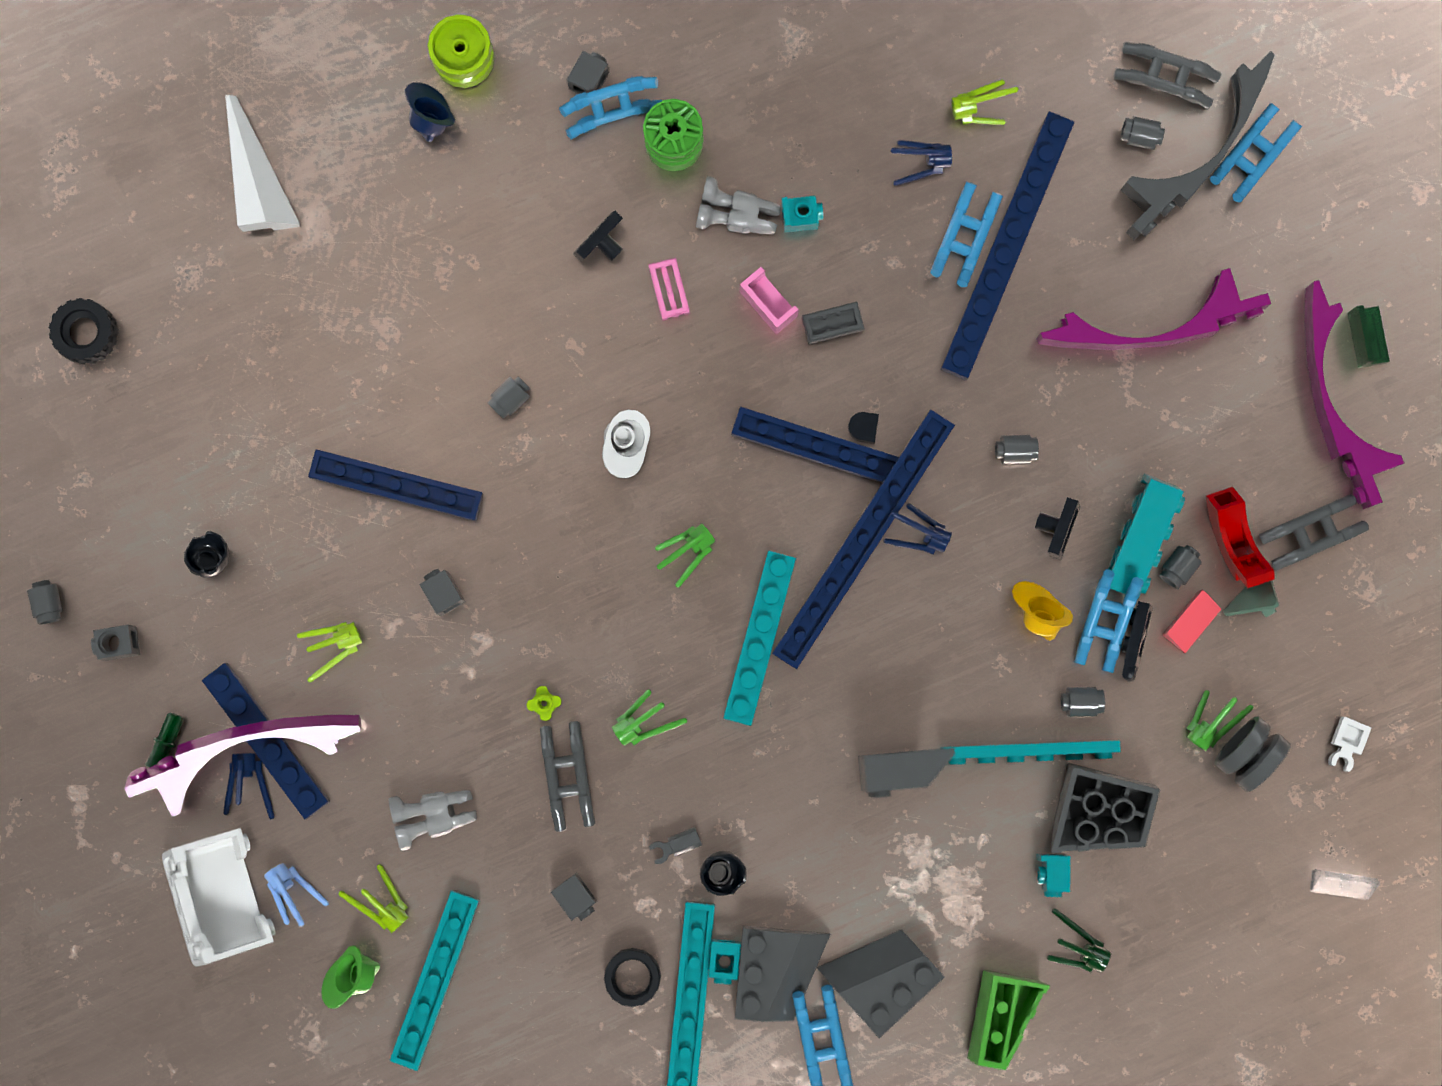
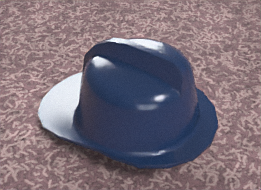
M412 82L406 86L405 96L410 106V126L421 133L427 142H431L435 136L443 134L447 126L454 125L455 117L446 99L438 90L420 82Z

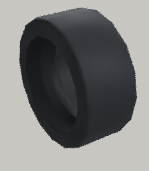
M630 948L621 950L612 957L606 967L604 975L606 991L614 1001L623 1006L636 1007L644 1005L653 998L659 988L661 978L659 965L651 954L642 949ZM638 960L645 964L649 970V985L640 994H625L616 985V970L625 961Z

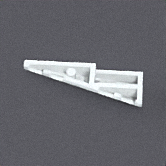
M225 95L237 226L243 232L265 228L281 230L300 227V222L237 96Z

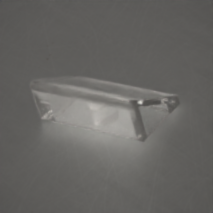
M1314 869L1312 870L1310 889L1315 893L1368 900L1380 885V881L1377 878Z

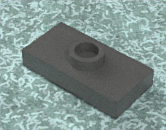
M857 302L802 315L808 344L864 331Z

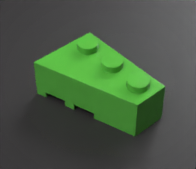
M983 970L967 1059L979 1066L1006 1070L1024 1037L1022 1034L1030 1019L1034 1018L1037 1012L1035 1009L1043 994L1047 993L1050 985L1039 980Z

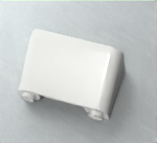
M241 828L178 846L162 854L164 869L188 953L195 967L274 942L272 937L275 935L273 922L270 918L266 919L263 914L260 915L244 861L247 851L250 850V842L246 833L242 834Z

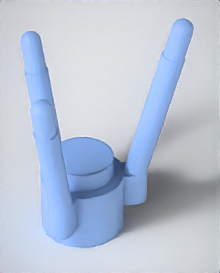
M281 863L264 875L268 881L267 886L286 925L290 923L280 894L299 926L304 925V921L287 891L294 885L292 879H295L324 906L329 904L314 887L298 874L294 866L288 869L285 863Z

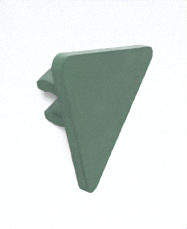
M1273 580L1248 589L1245 587L1223 610V613L1226 616L1261 611L1265 617H1268L1277 612L1275 608L1279 606V601Z

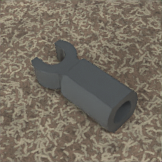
M693 827L669 837V842L656 841L649 846V849L659 847L663 850V856L655 860V864H661L668 859L669 855L674 853L676 857L702 846L696 828Z

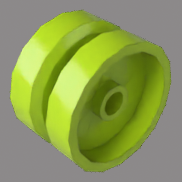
M466 15L448 16L438 22L429 35L428 50L435 70L443 81L454 87L468 88L477 86L487 79L493 69L495 55L489 34L481 22Z

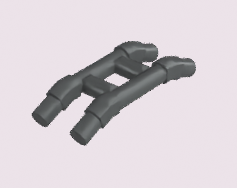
M1124 43L1123 54L1152 59L1148 74L1140 70L1116 68L1114 79L1128 81V83L1141 86L1145 85L1182 97V99L1194 104L1197 103L1207 109L1211 107L1213 98L1203 94L1202 91L1196 88L1186 87V82L1190 71L1215 83L1220 80L1221 72L1211 68L1210 65L1202 61L1192 60L1155 48V46L1143 43ZM1163 63L1179 68L1175 83L1158 78Z
M1350 494L1259 534L1262 543L1267 544L1294 532L1301 547L1271 560L1276 571L1368 531L1369 525L1366 521H1360L1337 531L1331 515L1354 506L1357 503L1355 496ZM1320 521L1327 536L1311 543L1304 527Z
M578 721L569 723L572 755L555 757L551 726L540 728L551 814L555 831L558 832L566 829L561 799L565 797L579 795L584 826L591 827L595 825L581 726ZM574 766L577 784L559 786L557 769Z

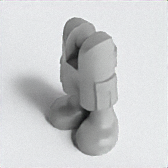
M707 176L696 228L706 229L712 224H726L728 231L772 235L775 234L777 224L759 219L758 214L779 216L781 206L757 198L752 193L740 190L734 192V196L726 194L719 190L715 178ZM709 205L731 208L730 213L718 211Z
M463 790L450 793L436 792L422 795L420 803L413 804L404 803L398 796L389 798V806L394 824L412 817L426 816V820L395 826L400 850H409L412 846V841L425 833L435 838L477 820L476 810L461 812L455 815L453 804H462L465 801L472 800L471 791Z

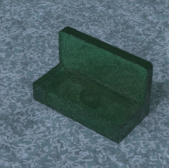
M1363 305L1356 306L1347 314L1358 368L1387 364L1390 360L1379 306L1364 308Z

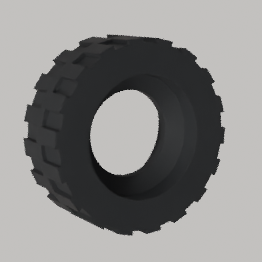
M76 298L77 300L74 301L69 300L63 306H59L57 312L53 313L51 317L49 338L53 342V347L62 356L79 364H94L96 361H102L106 355L113 351L112 348L117 343L118 329L116 328V320L107 309L93 300H84L82 298ZM80 318H89L97 326L96 338L87 345L76 344L70 336L72 324Z

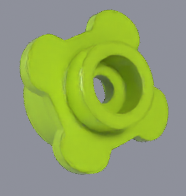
M545 686L538 687L534 698L527 701V709L535 711L543 721L550 720L552 717L551 713L556 707L561 705V698L553 696ZM546 701L547 705L542 706L541 702Z

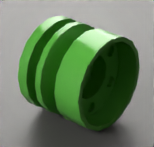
M667 99L655 104L646 114L643 124L646 152L651 161L662 169L669 171L684 170L693 165L701 156L704 145L702 118L696 108L683 100ZM674 127L678 128V132L674 131L672 135L668 133V130L672 131Z

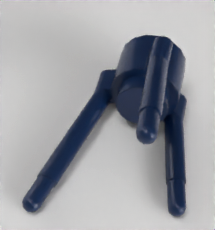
M899 140L897 142L899 146L910 148L891 149L893 154L926 155L927 166L933 167L895 180L893 182L895 186L933 174H943V168H950L952 165L951 145Z
M910 503L906 507L927 522L929 527L897 512H892V517L925 533L923 542H926L927 545L889 538L884 539L885 544L921 550L934 555L936 550L941 553L945 551L952 536V532L946 530L945 525L936 522Z
M255 753L232 754V763H229L230 773L223 814H229L235 778L236 804L240 805L242 802L243 778H252L253 772H255L269 819H274L272 804L262 773V762L256 761Z

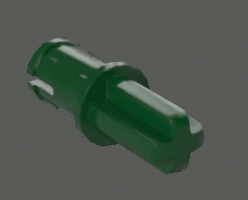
M175 713L167 714L158 737L153 739L155 744L145 766L150 768L157 765L160 760L169 756L172 748H176L174 742L184 721L182 716Z

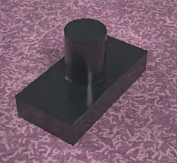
M616 211L611 212L573 254L582 261L597 247L612 261L623 248L609 233L623 218Z
M1067 497L1060 518L1040 512L1037 518L1035 529L1053 534L1048 549L1050 557L1062 560L1080 510L1078 500Z

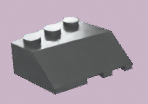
M954 748L858 756L861 791L868 792L869 797L878 798L891 796L890 790L928 787L955 754Z
M1069 763L1054 818L1050 852L1062 853V851L1145 847L1160 789L1154 784Z
M743 925L735 1019L761 1022L794 1021L796 1013L792 994L796 991H802L805 996L831 934Z
M902 929L817 967L839 995L878 1038L883 1036L945 978Z

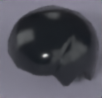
M207 531L204 536L192 538L184 552V562L194 575L204 578L216 576L224 570L229 562L228 545L221 535Z
M715 852L708 856L700 868L701 882L707 891L717 896L733 895L746 882V867L740 858L731 852Z

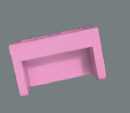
M762 267L740 284L742 296L775 334H778L798 317L799 309L796 306L792 307L767 279L765 270Z

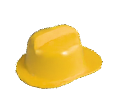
M1028 581L1018 582L1013 586V599L1024 610L1023 621L1025 627L1032 633L1051 641L1062 627L1072 623L1073 615L1071 611L1042 586Z

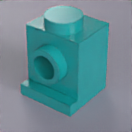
M816 196L782 198L781 209L784 233L818 229L819 220H824L823 205L816 202ZM807 208L809 211L806 215H801L798 209Z
M1037 854L1036 860L1042 861V867L1038 866L1037 881L1038 884H1042L1044 896L1062 897V892H1070L1071 856Z
M712 939L709 977L714 978V983L732 984V980H738L741 941ZM722 956H727L730 959V964L726 967L721 966L719 963V959Z

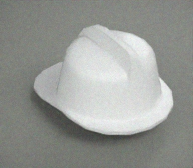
M628 409L619 412L613 417L604 431L603 462L607 470L617 478L634 476L640 470L644 461L651 430L646 417L636 410Z

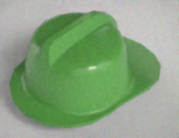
M356 946L348 947L343 955L330 967L323 980L321 992L325 1006L335 1009L343 1005L351 996L367 993L373 985L374 977L380 969V964L373 961L367 955L361 954Z

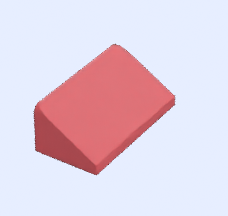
M1203 589L1199 590L1162 635L1185 654L1221 611V608Z

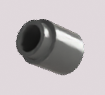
M1134 116L1133 119H1125L1121 140L1127 141V145L1154 150L1156 145L1161 146L1165 129L1160 128L1161 122Z
M508 377L491 394L492 398L487 403L504 419L508 414L511 416L530 397L526 393L530 388L519 377L515 380Z
M1030 435L1001 436L1000 441L995 443L996 459H1001L1002 464H1030L1031 461L1038 460L1039 444L1037 437L1031 438Z
M1189 545L1185 547L1178 546L1162 566L1160 578L1175 589H1179L1181 585H1186L1202 564L1199 559L1200 553Z
M50 580L32 583V588L27 590L32 615L33 618L37 619V624H48L61 620L60 613L63 610L57 585L50 584Z
M1067 687L1066 693L1061 694V709L1067 712L1068 717L1097 716L1098 713H1104L1105 711L1104 691L1097 690L1096 687Z

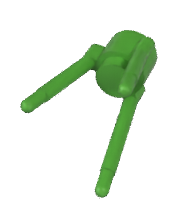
M702 523L696 528L691 526L685 532L655 547V550L659 551L683 539L686 541L685 545L657 565L659 570L690 548L694 553L700 551L676 582L675 586L677 588L684 583L702 559L712 551L710 545L715 542V539Z
M647 690L623 715L616 719L618 723L613 725L612 729L624 746L630 742L636 745L644 739L687 723V719L682 718L638 734L642 731L640 724L665 706L663 702H660L637 719L633 716L630 717L651 695V690Z
M1205 690L1195 715L1186 728L1190 731L1187 738L1204 751H1207L1209 747L1213 748L1218 740L1246 717L1254 707L1252 705L1247 706L1218 731L1216 729L1238 699L1233 697L1211 724L1204 720L1201 724H1198L1210 694L1209 690Z

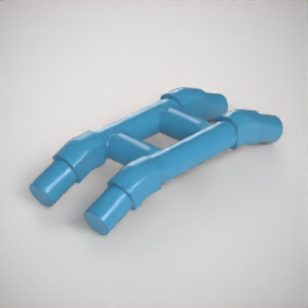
M631 77L626 79V81L592 92H583L572 97L569 102L559 107L563 117L590 106L589 104H591L594 116L589 115L577 121L575 125L566 130L567 136L572 140L582 133L585 134L589 130L595 129L597 126L635 114L637 116L648 113L655 104L662 100L642 99L631 104L628 92L632 93L644 91V89L658 88V78ZM618 95L621 107L604 112L601 100Z
M1272 103L1267 106L1210 177L1212 184L1219 185L1234 165H1237L1246 172L1248 176L1232 195L1233 200L1236 202L1243 201L1302 128L1300 124L1293 120L1274 144L1263 137L1260 133L1280 110ZM1252 143L1266 153L1257 165L1243 156Z
M967 181L930 271L932 276L940 277L950 251L965 256L966 259L957 280V284L960 287H967L1003 198V195L992 192L982 219L978 220L968 216L965 213L977 185ZM961 225L977 231L971 246L955 240Z
M1107 569L1104 570L1096 587L1089 614L1079 639L1074 663L1086 664L1093 636L1110 640L1102 670L1114 673L1122 642L1144 582L1141 578L1134 577L1126 591L1123 603L1108 600L1106 598L1115 573ZM1102 610L1119 614L1114 629L1097 625Z
M824 985L821 988L827 1018L809 1021L804 993L802 991L794 992L792 997L811 1086H823L818 1062L832 1059L836 1060L841 1086H853L833 986ZM830 1030L833 1047L815 1050L812 1033Z

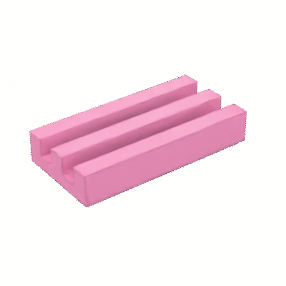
M676 258L648 264L662 321L668 320L671 317H679L682 314H690ZM671 265L682 308L678 309L666 268ZM661 268L671 306L670 311H666L655 269Z

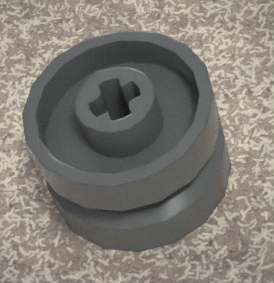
M1255 716L1243 725L1225 744L1215 759V765L1225 774L1236 772L1235 782L1246 792H1250L1262 784L1282 763L1291 748V744L1280 734L1269 736L1270 725L1259 716Z

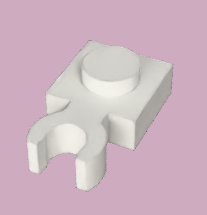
M1340 717L1331 744L1337 746L1338 749L1337 752L1330 755L1328 765L1335 766L1337 760L1341 757L1345 761L1343 771L1350 772L1354 766L1352 754L1362 755L1371 727L1347 717Z

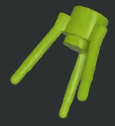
M1002 79L970 92L957 94V97L951 98L954 119H962L963 125L970 123L1004 125L1006 123L1004 119L972 117V114L977 113V103L1016 93L1019 88L1012 87L977 96L1004 85L1005 80Z
M343 622L339 625L297 634V638H305L333 633L334 637L307 647V652H312L334 643L337 644L339 649L345 648L343 652L308 677V682H313L349 654L358 651L357 645L363 642L354 622L349 624Z
M379 864L377 869L396 905L390 902L384 907L366 889H362L361 893L379 911L377 915L344 891H339L338 894L377 922L384 930L387 928L393 933L409 918L404 912L408 906L401 900L383 866Z

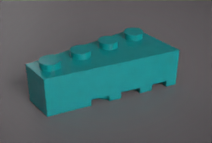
M1145 473L1141 480V483L1146 485L1144 491L1135 496L1131 506L1133 507L1132 514L1135 515L1133 520L1128 519L1125 523L1120 538L1123 544L1122 546L1117 545L1108 567V570H1112L1115 573L1110 589L1126 594L1132 579L1139 577L1144 582L1139 596L1141 593L1145 594L1149 588L1151 578L1148 575L1152 566L1157 567L1163 552L1159 549L1163 540L1168 541L1174 528V524H1171L1175 513L1179 514L1185 503V497L1182 496L1183 490L1176 485Z

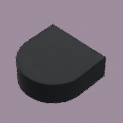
M859 412L853 415L848 424L850 436L856 441L874 444L879 414Z

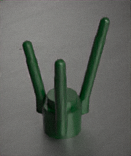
M1056 908L1053 909L1052 913L1091 943V945L1086 944L1084 948H1081L1063 939H1058V944L1080 954V960L1084 962L1048 955L1047 959L1060 964L1082 968L1090 973L1093 969L1102 973L1110 961L1111 952L1103 948V942L1092 937Z

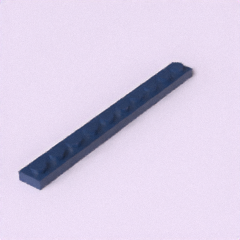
M1048 112L941 370L968 380L1075 121L1053 112Z
M929 410L772 654L795 669L799 667L895 519L891 515L892 512L899 513L955 425L933 410Z

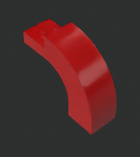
M1234 487L1206 495L1212 530L1222 557L1236 581L1241 580L1247 589L1274 580V569L1261 554L1251 535L1243 498Z

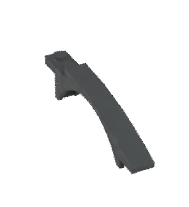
M1272 51L1252 70L1242 63L1230 78L1235 100L1233 124L1224 146L1214 158L1200 168L1177 177L1146 179L1132 176L1122 187L1121 190L1144 211L1126 232L1133 240L1140 234L1146 237L1156 227L1157 224L1154 220L1160 214L1165 217L1176 205L1182 208L1220 164L1247 122L1262 90L1275 56Z

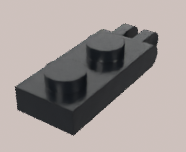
M1138 601L1137 608L1133 609L1129 625H1133L1130 636H1125L1122 653H1126L1122 676L1129 682L1135 680L1140 666L1153 611L1150 603Z

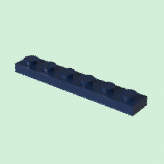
M744 407L739 408L731 433L732 436L879 483H883L899 458Z
M317 449L315 450L308 477L311 479L472 521L477 520L483 498V493Z
M228 663L222 664L202 679L204 685L236 727L270 720ZM268 737L247 740V743L304 820L311 817L330 802L284 738Z

